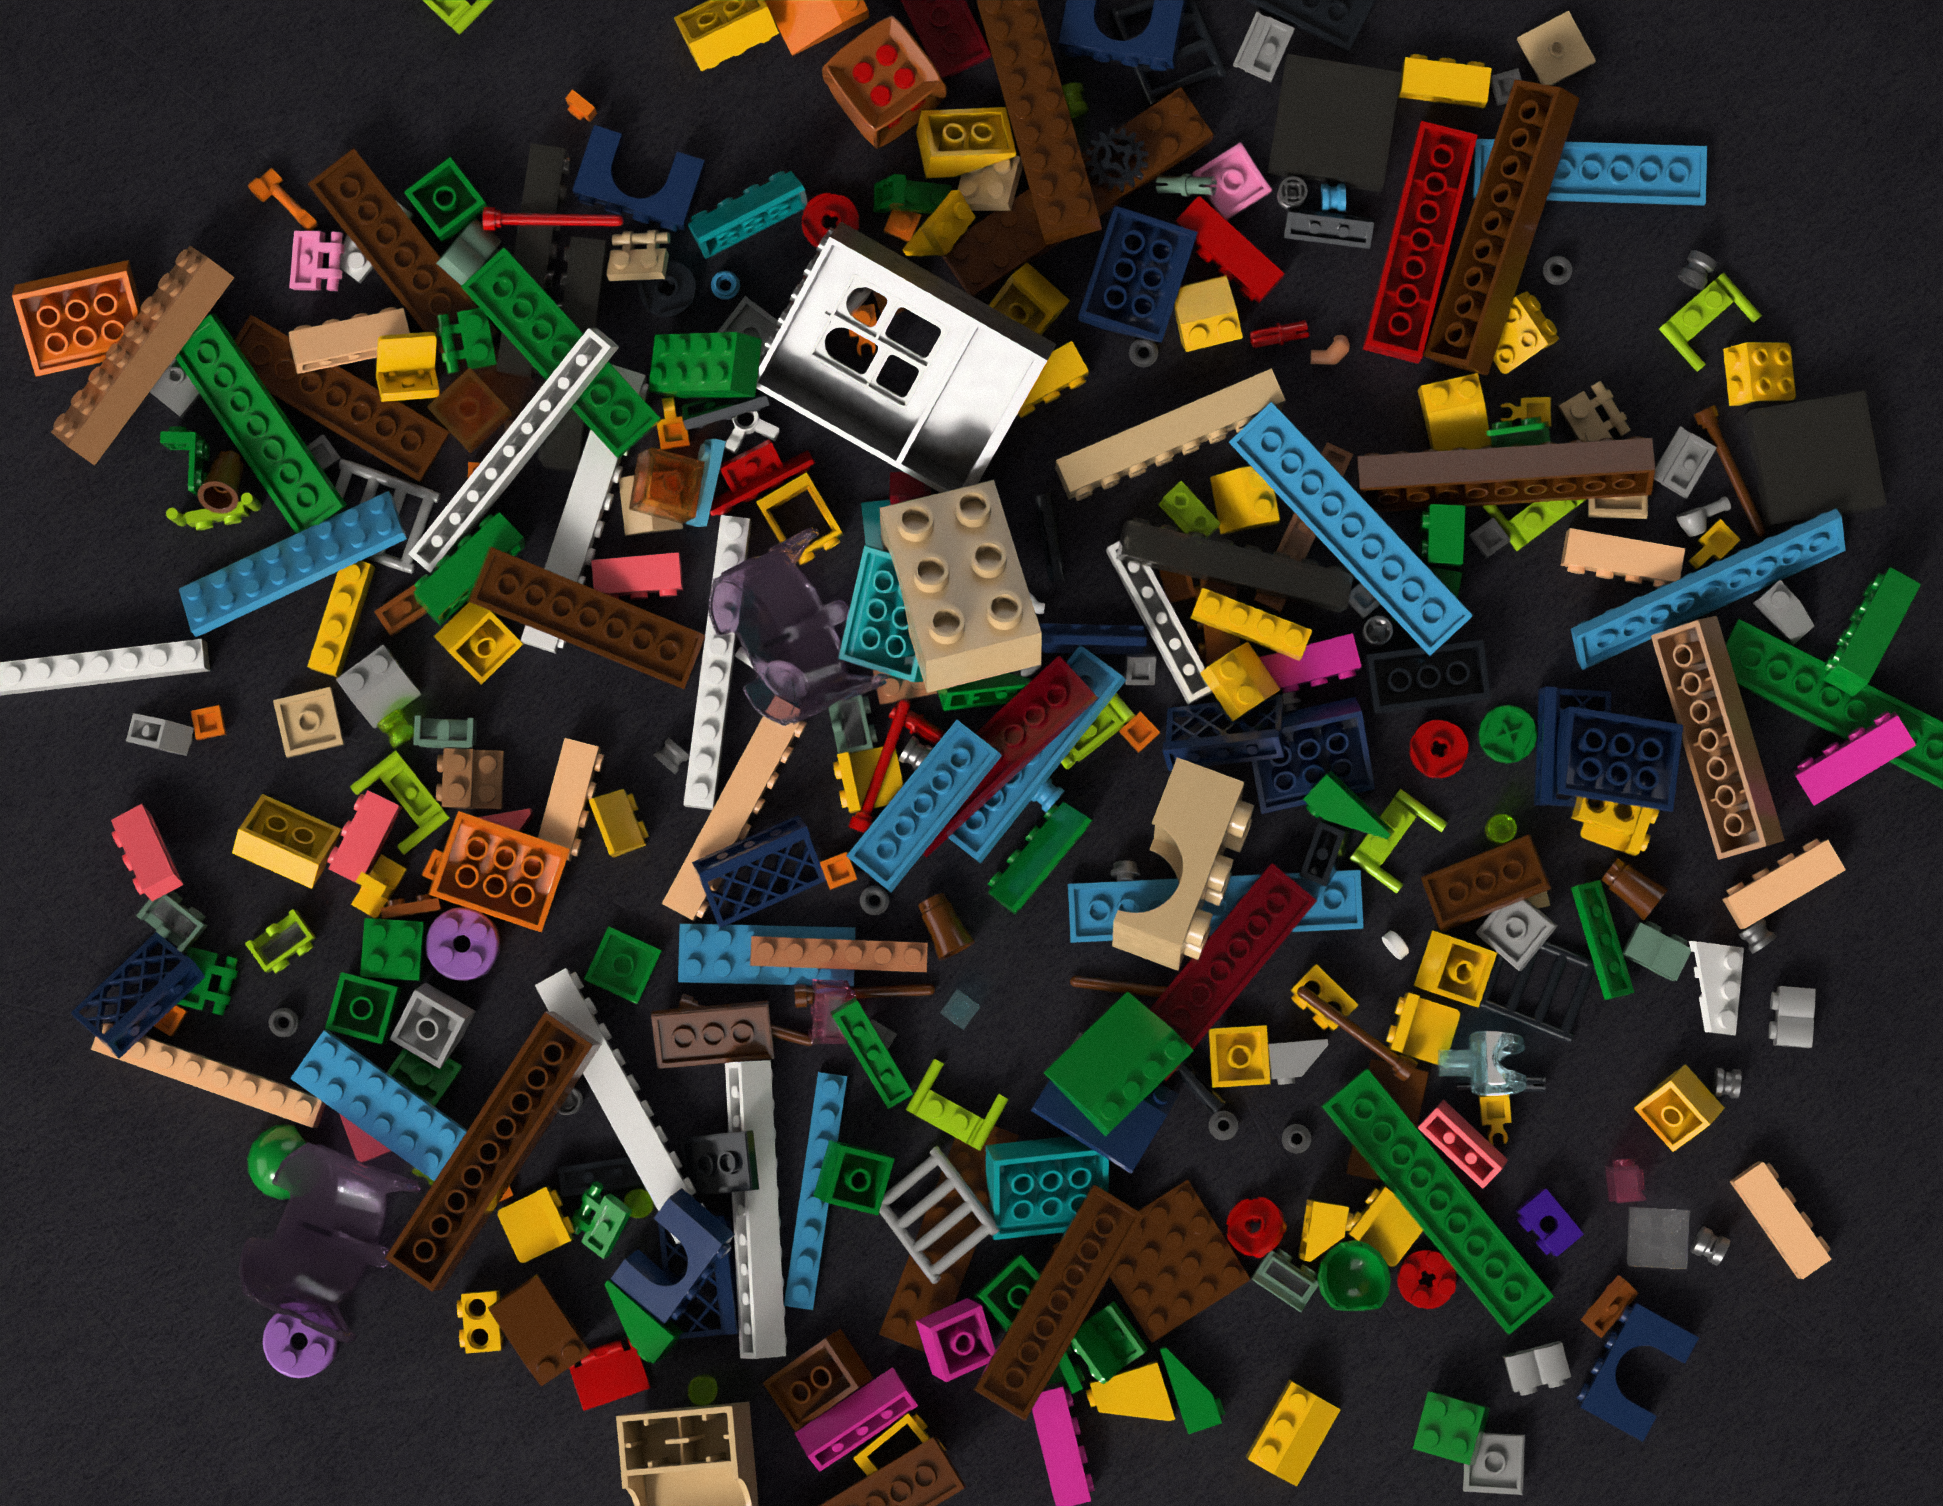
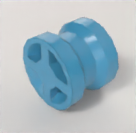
M1339 183L1333 187H1330L1328 184H1321V211H1346L1345 183Z
M1048 778L1031 800L1040 803L1042 810L1047 813L1065 790L1061 787H1055L1052 784V779Z

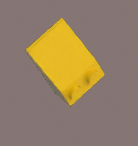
M1006 107L921 111L916 134L926 178L956 177L1016 156Z
M1478 373L1420 386L1418 395L1431 449L1451 451L1458 447L1481 449L1484 446L1492 445L1491 438L1486 433L1489 430Z

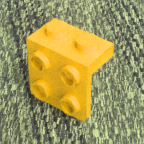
M951 190L934 213L926 219L903 248L906 256H943L952 250L955 242L968 230V226L975 219V215L960 190Z
M1528 291L1513 298L1493 361L1503 374L1511 372L1540 350L1551 346L1559 340L1555 325L1551 320L1545 318L1540 310L1541 305L1536 297L1530 295Z
M434 332L382 335L378 338L376 380L381 402L439 397L440 389L435 371L437 339Z
M1746 342L1723 349L1729 406H1740L1755 401H1790L1795 399L1791 347L1788 343Z
M883 747L851 754L849 752L837 754L838 761L833 762L836 779L842 778L844 790L839 791L842 808L848 807L850 814L861 811ZM896 748L874 808L887 806L903 786Z
M1618 804L1616 813L1622 819L1627 816V808L1624 804ZM1641 807L1634 834L1622 835L1587 823H1583L1580 835L1586 840L1631 856H1636L1640 853V850H1646L1650 835L1646 834L1649 824L1655 823L1659 810Z
M1405 993L1404 998L1399 997L1395 1008V1014H1398L1395 1026H1390L1386 1037V1042L1390 1043L1388 1048L1436 1065H1444L1458 1025L1460 1012L1457 1009L1420 998L1418 995Z
M550 1186L542 1188L498 1211V1218L517 1259L521 1263L532 1260L574 1240L572 1233L575 1232L574 1226L568 1216L564 1218L559 1208L563 1205L556 1189L552 1191Z
M1382 1186L1379 1190L1375 1188L1365 1200L1368 1205L1362 1213L1357 1211L1353 1215L1351 1231L1346 1233L1356 1241L1371 1245L1380 1252L1388 1266L1394 1267L1423 1230L1394 1196L1395 1194Z

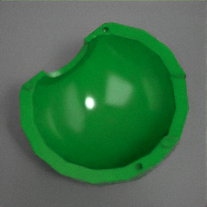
M293 1124L275 1125L263 1131L252 1143L247 1157L248 1173L254 1185L265 1195L279 1200L295 1199L307 1193L318 1181L323 1168V1161L302 1137L300 1131Z
M1356 1240L1341 1242L1328 1251L1320 1263L1318 1273L1320 1292L1329 1306L1335 1310L1365 1311L1379 1309L1389 1295L1391 1278L1388 1265L1380 1252L1368 1243Z

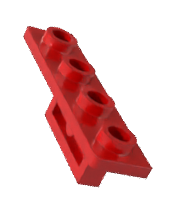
M768 439L722 463L720 471L730 490L713 499L711 510L709 511L711 516L724 515L731 511L734 505L742 501L749 502L755 499L759 492L767 488L773 489L784 483V479L794 474H804L810 469L811 465L815 464L811 454L807 450L782 463L771 440Z

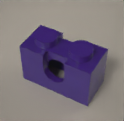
M1546 1188L1540 1189L1516 1209L1520 1215L1517 1221L1527 1232L1530 1230L1535 1232L1539 1237L1536 1244L1546 1255L1551 1252L1553 1256H1559L1584 1235ZM1545 1216H1551L1554 1220V1228L1548 1233H1545L1540 1228V1221Z

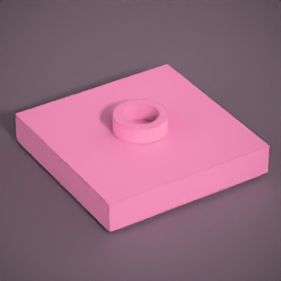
M1241 142L1192 173L1193 177L1214 176L1216 178L1217 184L1205 185V187H1217L1215 195L1205 196L1213 208L1225 220H1229L1272 192L1268 182Z

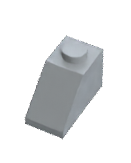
M1781 580L1774 583L1753 602L1792 646L1814 627L1801 602Z
M133 713L126 742L187 756L188 749L192 744L194 728L164 719Z
M1328 1039L1268 1044L1270 1080L1277 1079L1278 1085L1295 1083V1077H1302L1328 1046Z

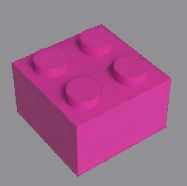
M968 1298L916 1320L932 1375L945 1382L988 1364L996 1351L982 1305Z

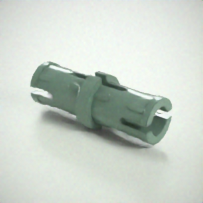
M1182 174V176L1159 175L1156 183L1168 184L1167 186H1156L1159 194L1181 193L1182 196L1189 197L1191 194L1215 195L1217 187H1205L1206 184H1217L1214 176L1192 177L1191 174Z

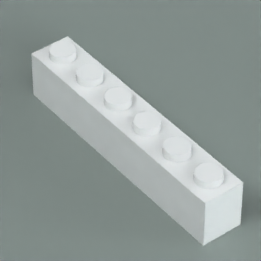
M1132 534L1107 547L1106 553L1187 704L1189 705L1212 693L1200 674L1205 668L1134 535Z

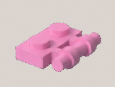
M294 231L289 288L293 290H321L322 279H327V290L338 291L339 280H342L343 273L340 270L341 254H344L345 245L342 244L343 233L331 232L330 243H325L324 232ZM324 253H329L328 268H323Z

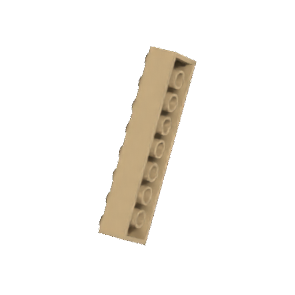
M1271 368L1057 459L1055 469L1068 499L1075 497L1079 501L1091 496L1093 489L1102 486L1105 490L1119 484V480L1123 476L1129 474L1130 478H1134L1145 473L1147 466L1155 463L1157 467L1171 462L1173 460L1172 457L1177 453L1182 452L1184 456L1200 449L1201 443L1208 440L1210 444L1219 442L1226 438V434L1234 429L1239 433L1270 402H1273L1281 410L1286 400Z

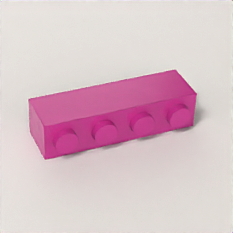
M1353 633L1307 645L1300 661L1281 653L1259 657L1283 694L1299 691V685L1310 683L1311 687L1328 683L1327 678L1337 675L1339 680L1356 676L1355 671L1362 667Z
M1887 711L1873 719L1875 724L1866 729L1863 726L1855 729L1847 735L1849 737L1848 740L1841 744L1834 742L1822 750L1823 755L1814 760L1812 757H1809L1797 765L1798 770L1794 771V774L1814 806L1916 746L1896 712L1890 714Z
M892 1367L812 1422L806 1424L795 1432V1435L808 1458L820 1472L909 1413L918 1405L903 1380Z
M1062 1382L1046 1385L1032 1408L1055 1505L1074 1506L1090 1502L1089 1492L1095 1490L1091 1474L1085 1475L1082 1465L1088 1463L1084 1445L1078 1447L1075 1436L1081 1434L1077 1417L1071 1418L1068 1408L1074 1406L1070 1388L1064 1389Z

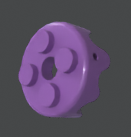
M463 907L450 909L438 916L428 930L426 936L427 956L432 966L447 978L458 981L480 978L490 971L499 956L500 938L495 923L482 912ZM465 935L470 939L471 945L466 952L460 953L455 949L454 942L457 937Z
M293 1304L282 1308L272 1316L264 1330L263 1349L267 1360L274 1369L288 1377L306 1378L318 1374L332 1363L337 1354V1327L327 1312L316 1305ZM298 1332L305 1334L308 1339L307 1346L302 1350L296 1349L292 1344V1337Z

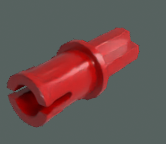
M1305 320L1284 325L1276 323L1274 327L1251 331V345L1254 348L1277 343L1282 346L1287 341L1306 339L1309 337L1308 331L1306 332L1308 329Z
M899 701L896 703V707H894L890 712V719L894 718ZM909 709L903 726L910 730V734L916 733L936 746L945 732L924 719L923 714L918 715Z

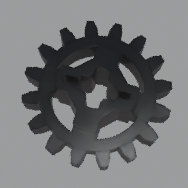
M1112 127L1108 136L1102 131L1099 132L1100 141L1098 142L1093 139L1090 141V145L1094 150H1086L1085 156L1092 159L1085 163L1086 168H1093L1089 174L1090 179L1098 177L1097 186L1101 187L1106 183L1108 184L1109 192L1113 190L1114 186H1118L1120 192H1123L1124 184H1128L1131 188L1135 187L1134 178L1142 180L1144 176L1139 170H1146L1148 167V163L1142 161L1148 157V152L1140 150L1144 146V141L1136 143V133L1133 132L1128 137L1125 135V128L1121 129L1120 134H1116ZM1114 142H1123V143H1125V144H1127V145H1126V146L1115 145ZM1102 148L1106 156L1098 164L1097 156ZM1112 154L1117 158L1123 157L1121 165L1117 162L1111 163ZM1136 155V166L1131 171L1128 161ZM1107 174H1116L1120 178H1112L1107 176Z

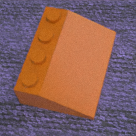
M764 0L792 56L869 18V9L864 0Z
M129 260L16 284L12 293L35 376L104 362L108 349L114 343H118L124 335L123 330L131 320H135L141 312Z
M458 811L428 894L542 933L570 849Z

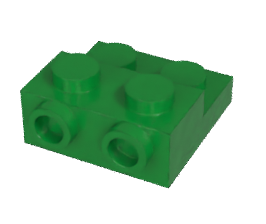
M403 1048L387 1073L437 1108L444 1098L446 1091L461 1071L462 1065L448 1057L444 1065L439 1069Z

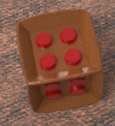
M893 15L865 30L840 49L822 68L823 80L829 86L836 101L857 129L876 149L892 142L917 124L921 111L934 110L947 95L946 84L941 79L932 61L909 31Z

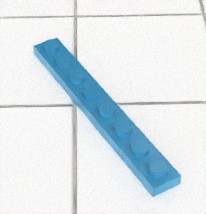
M818 1072L784 1306L809 1310L814 1308L829 1203H825L813 1195L829 1139L838 1141L848 1076Z

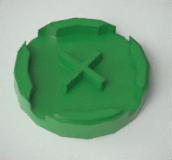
M1512 705L1497 707L1488 712L1481 721L1478 731L1479 743L1485 754L1494 761L1505 764L1518 762L1528 756L1535 747L1537 739L1535 723L1530 714L1520 707Z

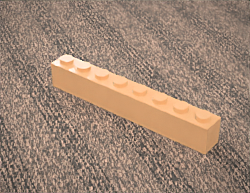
M773 697L664 898L663 905L695 921L697 916L700 918L704 916L709 907V902L706 901L707 897L692 862L737 843L739 839L743 840L746 838L752 826L748 824L749 819L753 813L759 814L765 803V799L761 798L766 788L772 789L779 777V774L775 771L780 762L786 764L793 751V748L789 745L794 736L800 738L807 725V722L803 721L805 718L804 713ZM718 877L709 881L710 889L717 891L723 878Z
M103 1023L102 1033L105 1034L114 1024ZM145 1035L119 1059L312 1128H318L326 1106L323 1101L313 1094ZM95 1037L91 1050L119 1059L105 1044Z

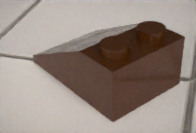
M537 1274L488 1307L490 1313L540 1386H543L590 1354L585 1338Z
M839 1329L768 1378L763 1384L796 1432L873 1379V1376L842 1330Z

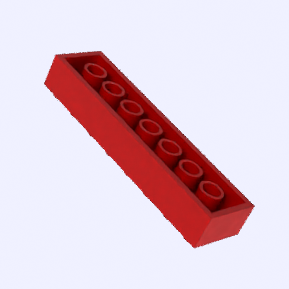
M1425 121L1420 122L1362 350L1417 364L1421 361L1477 134Z

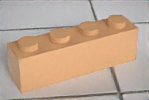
M395 307L382 309L377 314L368 315L367 313H360L348 320L339 321L338 319H331L319 326H298L294 331L289 332V342L297 374L376 358L377 340L380 336L408 334L410 332L404 308L396 309Z
M1570 528L1566 531L1561 566L1568 567V572L1584 574L1585 570L1596 572V577L1613 579L1614 575L1625 577V582L1632 584H1642V580L1654 582L1653 587L1659 588L1662 585H1668L1680 579L1685 548Z
M565 738L538 838L569 848L567 861H571L572 855L578 856L581 839H577L579 829L586 826L589 811L585 810L587 799L594 797L597 783L592 781L595 771L600 772L604 755L600 754L601 748L598 746Z
M1818 838L1802 846L1805 852L1794 857L1793 853H1790L1777 861L1779 867L1772 871H1769L1766 867L1752 875L1753 882L1746 886L1740 882L1726 890L1729 895L1722 900L1739 929L1752 925L1845 871L1846 869L1829 840L1819 842Z
M1758 1161L1733 1178L1730 1183L1798 1279H1804L1831 1260L1827 1253L1830 1251V1248L1821 1236L1816 1238L1810 1228L1813 1227V1224L1804 1212L1799 1213L1793 1205L1796 1199L1786 1187L1782 1189L1776 1181L1779 1175L1770 1163L1765 1165L1764 1162Z

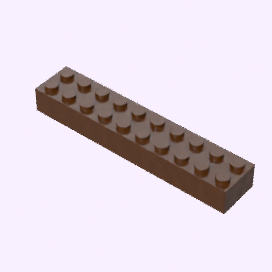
M976 0L1045 245L1102 230L1037 0Z
M1514 80L1423 355L1439 364L1487 376L1489 374L1580 99L1565 89L1523 80Z
M1181 87L1115 131L1116 134H1120L1121 129L1125 128V135L1128 137L1135 132V142L1144 141V146L1140 150L1148 152V157L1142 160L1148 163V167L1146 170H1139L1144 176L1142 180L1134 178L1135 187L1131 188L1128 184H1124L1123 192H1120L1118 186H1114L1113 190L1109 192L1108 184L1104 183L1101 187L1097 186L1098 177L1090 179L1089 174L1093 168L1085 167L1099 217L1157 179L1159 175H1163L1212 142L1213 133ZM1114 142L1115 145H1120V146H1126V145H1127V144H1125V143H1123V142ZM1102 148L1097 156L1098 164L1106 156ZM1086 151L1081 153L1085 166V163L1092 159L1085 156ZM1112 154L1111 163L1117 162L1121 165L1123 157L1117 158ZM1136 155L1128 161L1131 171L1136 166ZM1107 174V176L1112 178H1120L1116 174ZM1029 188L1014 198L1011 211L993 212L961 235L953 245L952 250L942 257L967 294L978 299L1009 278L1027 262L1030 264L1063 241L1045 245Z
M1633 436L1626 440L1603 438L1594 442L1573 440L1562 444L1543 442L1540 445L1526 446L1525 444H1514L1510 447L1499 448L1488 445L1481 449L1458 447L1451 451L1428 449L1420 453L1398 451L1388 455L1368 453L1364 456H1357V491L1376 512L1427 509L1430 504L1463 505L1468 507L1651 495L1655 475L1652 438Z
M545 1012L385 1259L430 1291L434 1292L443 1289L602 1044L556 1012Z

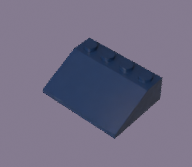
M1114 206L1081 306L1078 321L1108 331L1162 343L1198 232Z
M1356 697L1283 713L1282 742L1284 757L1249 761L1261 814L1307 804L1303 799L1331 771L1354 793L1375 789L1362 710ZM1261 719L1249 720L1246 724L1253 727ZM1268 724L1262 730H1269L1275 728Z
M1567 707L1560 712L1557 737L1558 794L1673 812L1683 725L1578 707Z
M1081 1032L1078 1033L1071 1046L1083 1035ZM1051 1080L1048 1081L1031 1111L1124 1170L1132 1173L1179 1094L1160 1083L1106 1137Z

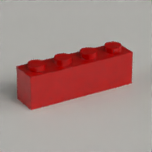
M1200 196L1176 219L1174 225L1198 232L1194 245L1199 248L1196 252L1206 262L1209 263L1212 260L1220 268L1218 270L1219 274L1227 276L1228 282L1234 280L1241 287L1239 289L1240 293L1250 302L1255 300L1260 303L1283 279L1285 273Z

